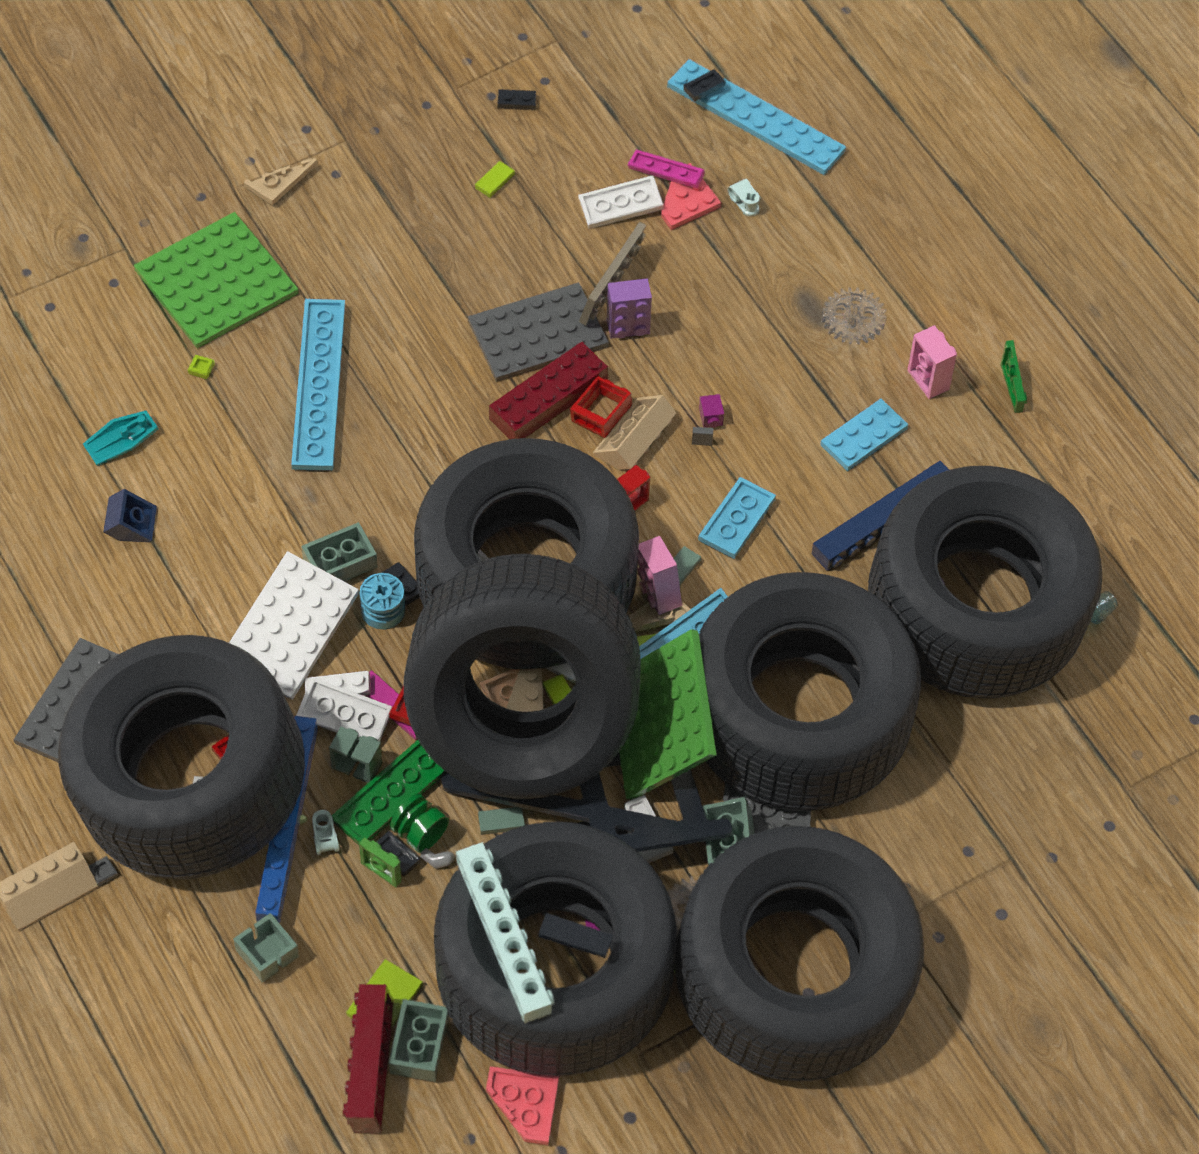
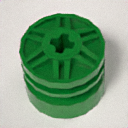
M418 793L408 798L399 807L391 820L390 829L398 834L400 838H407V844L418 853H422L426 848L429 850L442 837L448 827L449 817L438 808H432V803Z

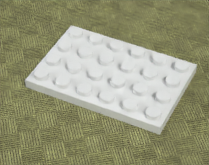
M287 551L229 643L242 648L257 658L275 677L283 694L293 700L360 591Z

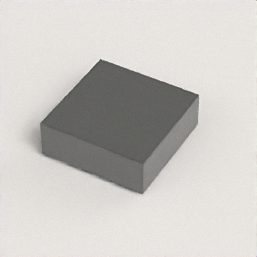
M693 427L692 445L712 446L713 428Z
M107 856L88 866L98 887L118 877L115 868Z

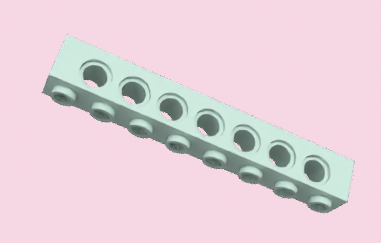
M483 842L456 851L457 864L524 1023L551 1014V1004L554 1003L550 990L546 991L543 983H545V979L541 969L537 970L535 967V954L532 949L528 950L526 933L524 929H519L517 924L519 922L517 912L509 906V902H511L507 889H502L501 887L502 878L499 870H494L492 866L494 860L491 851L485 849ZM484 869L485 872L477 873L475 870ZM489 888L494 891L491 893H485L483 890ZM495 908L502 910L500 913L492 912ZM504 928L511 930L509 933L500 932ZM515 948L518 949L519 952L513 954L510 953L509 950ZM519 969H526L528 972L520 974L517 971ZM529 989L536 990L537 993L530 995L527 994L526 991Z

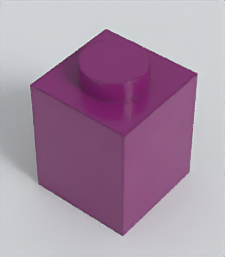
M720 394L700 396L699 411L703 427L715 428L723 426L724 411Z

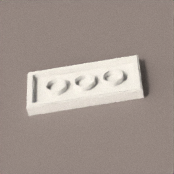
M653 176L578 195L589 229L664 209Z
M312 677L296 716L316 718L317 726L335 733L338 732L341 726L347 729L352 728L359 733V736H372L380 742L388 723L392 706Z

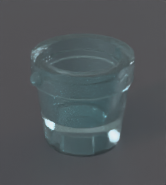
M1105 591L1100 594L1097 608L1091 619L1092 623H1102L1118 607L1117 600L1112 593Z

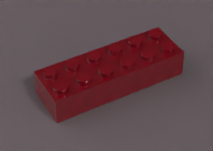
M580 342L490 404L489 420L509 439L526 438L575 404L597 376L608 379V366L583 342Z
M359 984V990L354 995V1005L357 1006L356 1014L352 1015L354 1036L350 1037L352 1058H348L347 1070L350 1072V1077L345 1082V1094L348 1097L347 1103L343 1104V1117L346 1118L347 1124L350 1125L353 1133L382 1134L394 1000L387 984Z

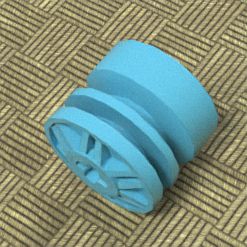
M388 573L374 574L364 580L360 586L359 593L363 620L375 629L385 630L398 625L405 616V595L402 582L397 577Z

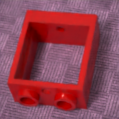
M597 376L570 408L571 420L606 438L632 406L631 392L624 387L621 388L613 384L608 379ZM600 394L619 403L606 419L587 410Z
M635 465L617 479L629 496L634 511L649 501L650 475L646 470Z

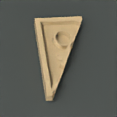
M317 159L301 161V165L293 168L286 166L277 169L272 173L263 174L261 179L252 182L248 179L244 182V187L273 206L318 165Z
M647 602L629 615L635 632L671 624L691 609L682 602L681 607L659 615L655 607L651 608L649 602Z

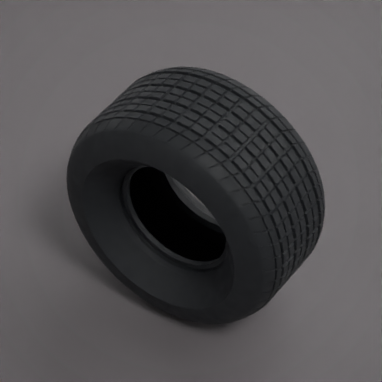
M519 438L498 441L479 447L457 459L433 482L434 484L427 491V495H425L419 508L414 529L416 580L423 606L426 605L432 595L448 579L463 569L481 562L477 554L482 545L491 536L510 527L532 525L549 529L562 536L576 553L575 558L570 564L587 571L602 582L617 597L626 612L628 611L637 581L639 551L637 517L631 500L620 482L605 466L590 455L569 445L551 440ZM530 640L501 642L488 648L477 657L478 660L488 664L510 669H543L567 663L552 648Z
M966 466L947 470L926 479V481L911 489L894 507L884 525L869 573L868 591L884 602L896 614L908 631L918 655L921 680L938 689L960 696L1001 698L1024 693L1042 685L1059 673L1072 659L1080 646L1100 599L1102 563L1096 540L1084 517L1066 497L1053 487L1033 476L1008 468ZM964 552H981L993 555L1010 564L1022 576L1029 590L1030 601L1017 609L1006 612H987L975 609L964 604L950 593L940 578L937 565L952 555Z
M512 554L486 559L463 569L448 579L432 595L418 617L404 672L403 691L408 719L418 741L428 755L444 771L465 785L484 793L507 798L530 799L559 794L583 784L602 771L603 767H606L613 760V757H616L622 749L621 746L625 744L629 737L628 734H630L634 725L639 704L641 670L639 643L629 615H626L627 612L622 604L619 603L617 597L602 582L587 571L560 559L535 554ZM510 640H530L544 644L558 652L570 665L575 675L576 683L564 699L551 707L532 712L515 711L504 708L486 697L476 685L470 667L479 655L496 644Z
M792 572L768 576L743 586L735 591L734 594L732 593L724 599V602H721L712 611L699 631L716 756L706 761L711 769L739 793L760 803L789 810L806 811L835 807L855 800L880 784L900 761L907 747L921 691V672L918 655L908 631L896 614L878 597L852 582L826 574L811 572ZM795 660L808 661L828 668L841 678L849 689L853 702L840 714L826 720L816 722L795 721L785 718L768 708L756 694L752 682L761 672L775 664Z
M175 635L162 637L136 645L109 660L87 680L73 699L65 716L59 738L58 763L62 784L69 800L93 839L109 856L120 862V864L139 873H145V875L158 878H201L230 869L255 855L277 835L288 820L296 805L304 780L305 751L303 739L298 724L275 677L249 652L226 641L208 636ZM204 724L221 728L229 733L227 748L221 760L211 772L197 782L170 790L153 789L137 782L139 766L144 755L159 738L170 731L188 725Z
M569 822L535 823L514 828L487 841L484 847L492 853L494 860L492 866L494 870L498 869L502 878L501 887L502 889H507L511 900L509 906L511 909L516 910L519 921L532 914L549 910L575 913L592 922L600 931L613 934V940L610 945L611 952L599 971L587 980L568 987H544L546 991L550 990L554 1003L551 1004V1014L524 1023L458 867V871H455L450 879V883L448 882L443 892V896H441L434 924L437 984L441 999L450 1018H453L452 1021L458 1030H461V1034L480 1052L506 1067L524 1073L542 1076H568L596 1070L618 1060L635 1048L649 1034L662 1015L672 989L677 949V924L671 899L662 880L647 860L631 846L607 832L586 825ZM477 869L475 870V872L483 873L485 872V870ZM488 888L483 891L485 893H491L494 890ZM495 908L492 910V912L494 913H500L502 911L499 908ZM507 928L500 930V932L502 933H508L510 931V929ZM529 989L526 991V993L533 995L537 993V991Z
M807 826L773 828L752 834L736 842V845L733 844L724 850V853H721L713 860V863L711 862L697 880L689 896L677 936L675 975L678 980L676 982L679 994H681V1000L691 1021H693V1024L706 1041L720 1054L738 1066L765 1077L786 1081H814L830 1078L859 1066L878 1052L893 1035L916 992L921 978L924 962V936L920 916L909 890L891 866L874 851L848 836L822 828ZM798 912L813 916L827 924L843 942L849 957V978L839 987L819 995L803 996L780 990L766 981L755 969L746 947V932L761 919L776 913Z

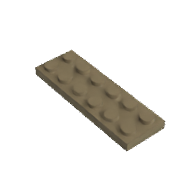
M642 222L638 223L588 297L579 320L585 326L590 319H595L599 311L597 308L599 306L603 307L605 304L608 283L619 282L624 274L623 270L625 268L628 269L633 260L631 257H636L640 251V245L646 236L644 233L646 225Z

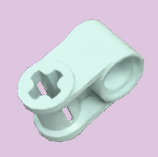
M747 179L728 187L730 198L745 215L755 216L758 214L759 205L757 203L759 202V194Z
M326 810L315 812L312 817L317 855L331 850L338 852V840L331 814ZM321 821L327 822V824L324 826L318 825V823Z

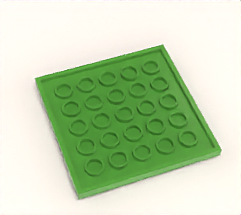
M235 212L134 265V270L197 349L299 294L296 285Z
M691 629L641 658L638 711L632 730L628 734L629 737L619 751L625 797L628 800L636 799L716 756L698 630Z

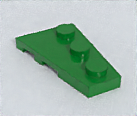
M1008 340L1005 342L1000 365L1014 412L1021 413L1023 412L1024 405L1027 404V395L1023 390L1014 340Z

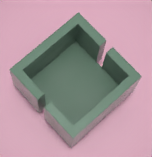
M340 727L329 747L331 768L350 775L356 762L359 761L360 763L353 777L369 783L376 776L382 765L381 742L372 736L366 737L362 735L361 737L352 728Z
M271 913L254 924L257 937L255 940L253 930L250 927L233 939L235 950L262 983L279 971V965L284 968L299 957L297 944Z

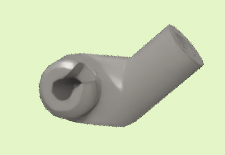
M427 848L420 854L423 860L436 869L451 865L455 858L454 854L450 851L434 854Z

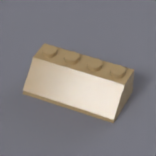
M663 395L637 398L612 431L594 450V456L618 470L631 469L638 464L639 458L649 450L652 442L660 437L661 431L672 422V418L676 414L675 410Z
M72 842L0 882V902L19 932L97 889L98 885L76 844Z

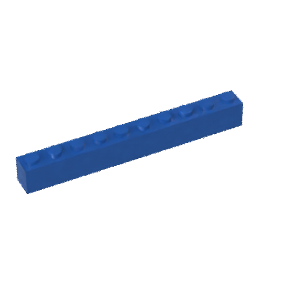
M294 717L304 744V780L291 815L277 835L269 842L255 912L257 922L269 913L274 916L279 924L281 922L300 816L302 814L318 732L316 718Z

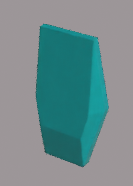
M147 410L110 420L86 440L83 446L95 464L99 466L133 450L159 429Z

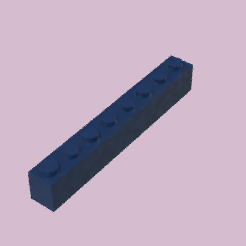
M941 460L815 541L812 546V556L826 571L833 567L837 568L845 559L854 557L860 549L865 546L869 547L881 536L890 513L911 489L926 481V479L944 471H949V469Z

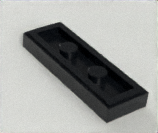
M547 913L538 936L605 959L613 940V934Z

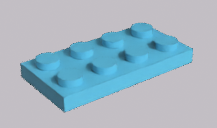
M879 399L822 439L820 445L848 472L906 431L908 423L882 399Z
M740 477L701 531L698 540L734 559L775 501L776 495Z

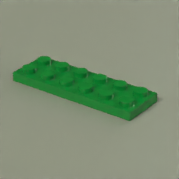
M417 740L332 814L333 823L358 845L364 837L370 841L391 822L396 811L408 798L418 793L422 795L447 772L428 755Z

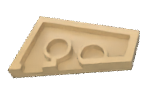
M542 668L519 670L506 707L507 709L522 712L543 709Z

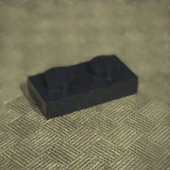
M713 69L684 84L683 90L695 102L724 87L726 81Z
M498 89L497 109L535 110L536 91Z
M400 562L382 572L391 574L402 582L406 606L420 597L417 582Z
M388 831L377 841L382 850L388 854L393 853L398 857L403 877L420 864V858L391 831Z

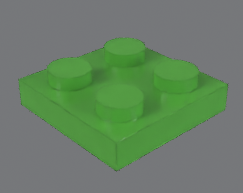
M364 837L359 843L361 864L396 888L401 882L400 861L398 857L393 853L388 854L382 850L377 842L369 841Z

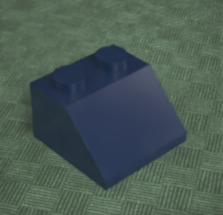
M122 489L108 498L103 533L119 541L149 543L153 537L157 506L126 489Z

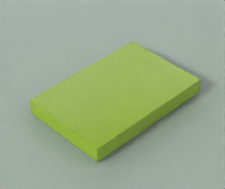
M384 959L367 984H387L394 1000L393 1027L399 1019L403 999L412 1001L422 987L423 981ZM354 1002L346 1012V1015L351 1019L352 1015L356 1014L357 1009Z

